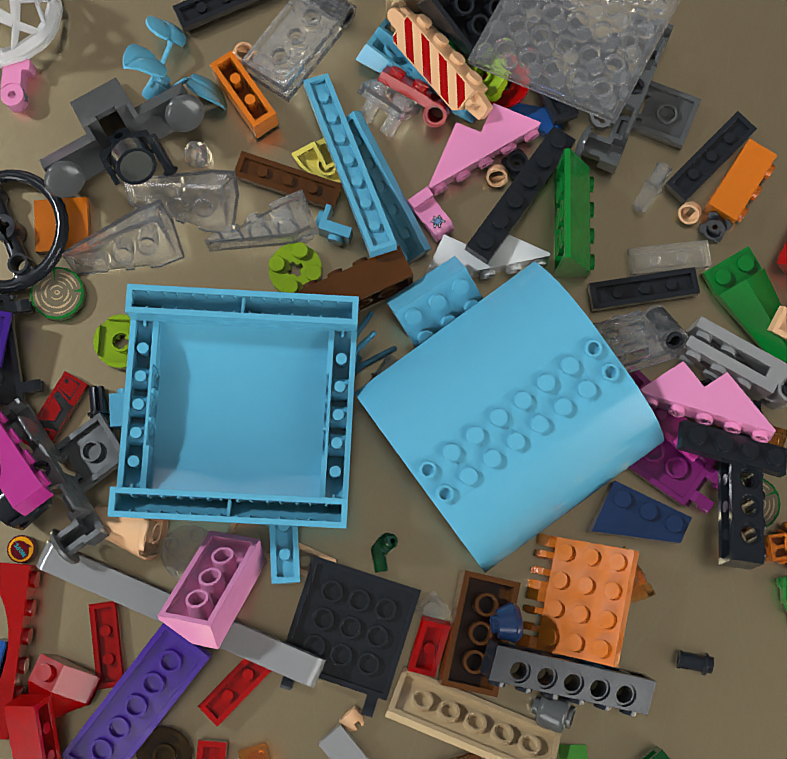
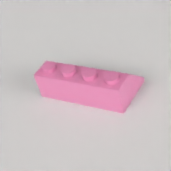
M209 531L157 615L159 620L192 644L219 649L266 564L260 539Z

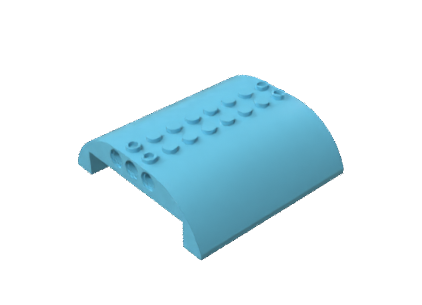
M535 261L354 392L485 573L664 442L660 424L634 380L576 301L547 270Z
M127 284L125 313L129 316L131 322L117 487L110 486L108 517L346 529L359 297Z

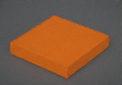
M61 198L65 204L69 220L68 241L64 252L91 251L89 198ZM48 199L34 200L35 252L37 254H48L55 236V215Z

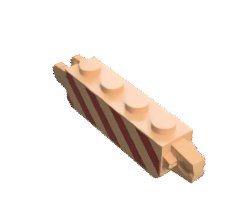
M396 7L390 8L387 17L391 25L396 29L393 34V43L451 110L466 109L478 120L485 119L492 111L493 106L484 94L488 88L482 82V77L477 72L471 70L465 63V58L448 44L449 40L447 37L433 27L429 17L424 14H414L408 7L400 9Z

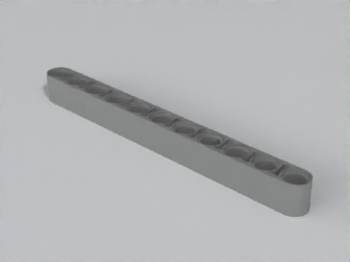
M51 541L46 542L36 568L162 622L157 615L171 592L79 552L77 553L79 554L80 562L70 564L58 554ZM236 620L232 623L219 647L315 688L326 661L313 653Z

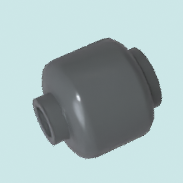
M542 695L541 698L536 696L532 713L536 714L538 726L561 733L565 728L570 729L576 707L572 706V702L567 700L568 697L559 696L558 699H551Z

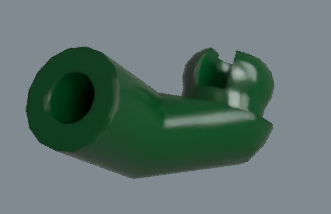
M392 533L380 535L371 547L375 573L388 571L386 556L398 543L397 537Z

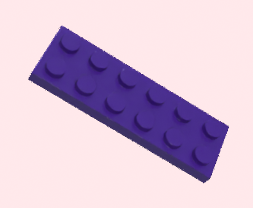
M163 623L61 756L65 759H131L212 654L202 646L190 643Z

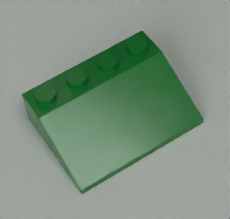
M570 148L564 149L554 174V278H587L590 270H594L595 255L590 254V244H594L595 230L590 228V218L594 217V202H590V193L594 191V177L590 176V167Z

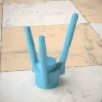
M369 311L357 327V337L373 316V311ZM372 331L356 346L355 373L358 374L363 368L396 351L397 347L392 346L359 363L363 358L358 352L376 336V331Z

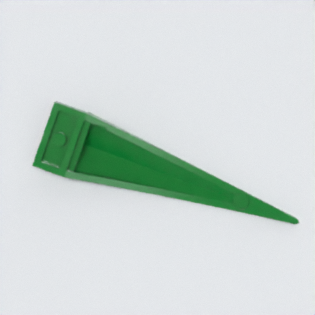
M750 247L743 248L701 273L715 299L738 322L763 351L787 363V341L767 331L779 306L782 305L765 268L762 269Z

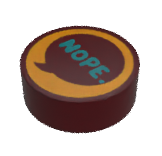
M26 535L15 536L9 541L7 546L9 558L16 563L30 562L35 558L38 550L35 540Z

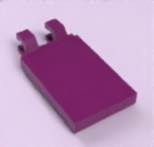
M665 438L663 443L627 468L682 507H689L692 504L695 508L706 514L715 504L699 492L706 482L718 490V471L715 470L716 466L713 465L715 460L699 456L692 463Z

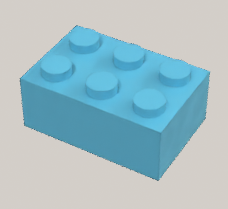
M454 256L388 298L386 302L416 348L481 301L483 297L466 267Z

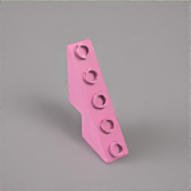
M494 103L492 105L493 109L489 113L481 132L456 122L428 188L434 195H438L448 188L447 185L455 180L461 182L471 175L470 171L477 167L480 169L486 168L494 162L493 158L503 154V156L512 153L516 150V145L524 140L526 143L533 141L540 135L538 129L541 122Z
M683 361L640 389L651 409L661 408L676 417L687 416L695 419L696 422L702 425L711 426L713 424L723 427L727 432L752 436L753 440L761 443H768L776 432L728 372L704 387Z

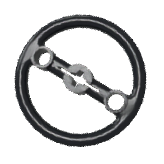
M14 169L0 171V242L4 244L9 255L7 266L13 273L12 279L0 280V292L9 293L26 289L44 279L60 261L65 251L69 234L68 214L63 200L52 195L46 189L44 179L31 172ZM19 182L28 184L39 190L52 206L56 224L55 236L48 254L38 266H36L34 260L27 256L22 242L26 236L24 226L13 219L6 206L8 195L2 189L4 183ZM25 261L24 268L19 271L20 264Z

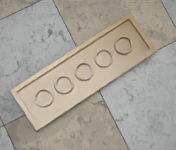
M404 666L385 717L485 759H556L562 732L556 733L542 728L533 719L457 688L440 685L436 679L410 672Z

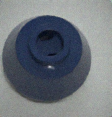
M513 602L496 609L494 615L490 616L491 632L496 633L499 639L517 643L523 636L521 610Z

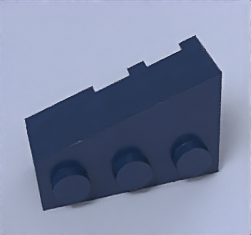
M612 481L608 484L586 533L678 544L681 543L692 517L624 484Z

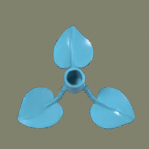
M148 16L145 21L148 29L156 36L167 40V46L161 61L156 59L150 50L137 44H130L123 55V69L138 70L151 75L142 91L143 97L149 100L182 83L186 84L198 96L220 106L226 111L227 103L223 92L213 81L204 76L192 74L190 78L184 77L173 86L170 85L171 79L166 75V60L173 43L184 46L187 39L183 31L173 23L155 16Z

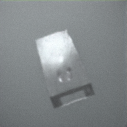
M708 240L627 249L630 277L691 267L705 269L712 266Z

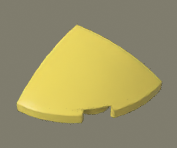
M324 138L291 153L295 161L306 172L341 183Z

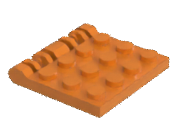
M539 533L536 545L555 548V552L535 549L534 555L538 558L553 559L551 570L540 566H532L531 573L549 576V583L529 579L526 593L527 599L545 602L544 608L525 604L523 611L527 613L542 615L540 626L527 621L523 622V629L539 632V635L535 637L523 634L517 644L618 668L639 552Z

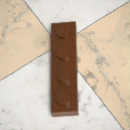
M241 151L233 173L235 179L325 208L326 204L332 205L333 211L342 190L341 183Z

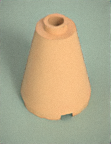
M97 505L94 508L110 534L105 538L106 540L143 560L152 561L159 555L155 551L158 545L164 546L169 529V520L108 517V505Z

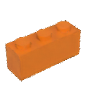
M232 50L209 64L215 80L257 139L279 125L276 112Z
M749 138L704 207L703 212L709 214L712 211H716L724 220H730L732 225L736 221L741 223L749 211L745 207L748 201H754L763 188L759 186L763 178L767 180L776 166L772 163L777 154Z

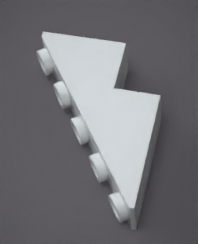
M444 234L425 275L456 256L466 267L471 278L480 276V279H489L495 277L498 272L506 271L507 274L520 272L523 267L529 266L534 261L545 267L549 265L548 259L551 253L508 235L490 262L485 264L465 250L467 244Z

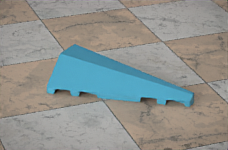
M385 18L355 60L379 73L387 65L390 67L397 66L406 72V76L411 79H420L429 85V89L437 94L393 43L394 32L389 28L391 23ZM466 109L451 110L452 113L470 123H473L476 119Z

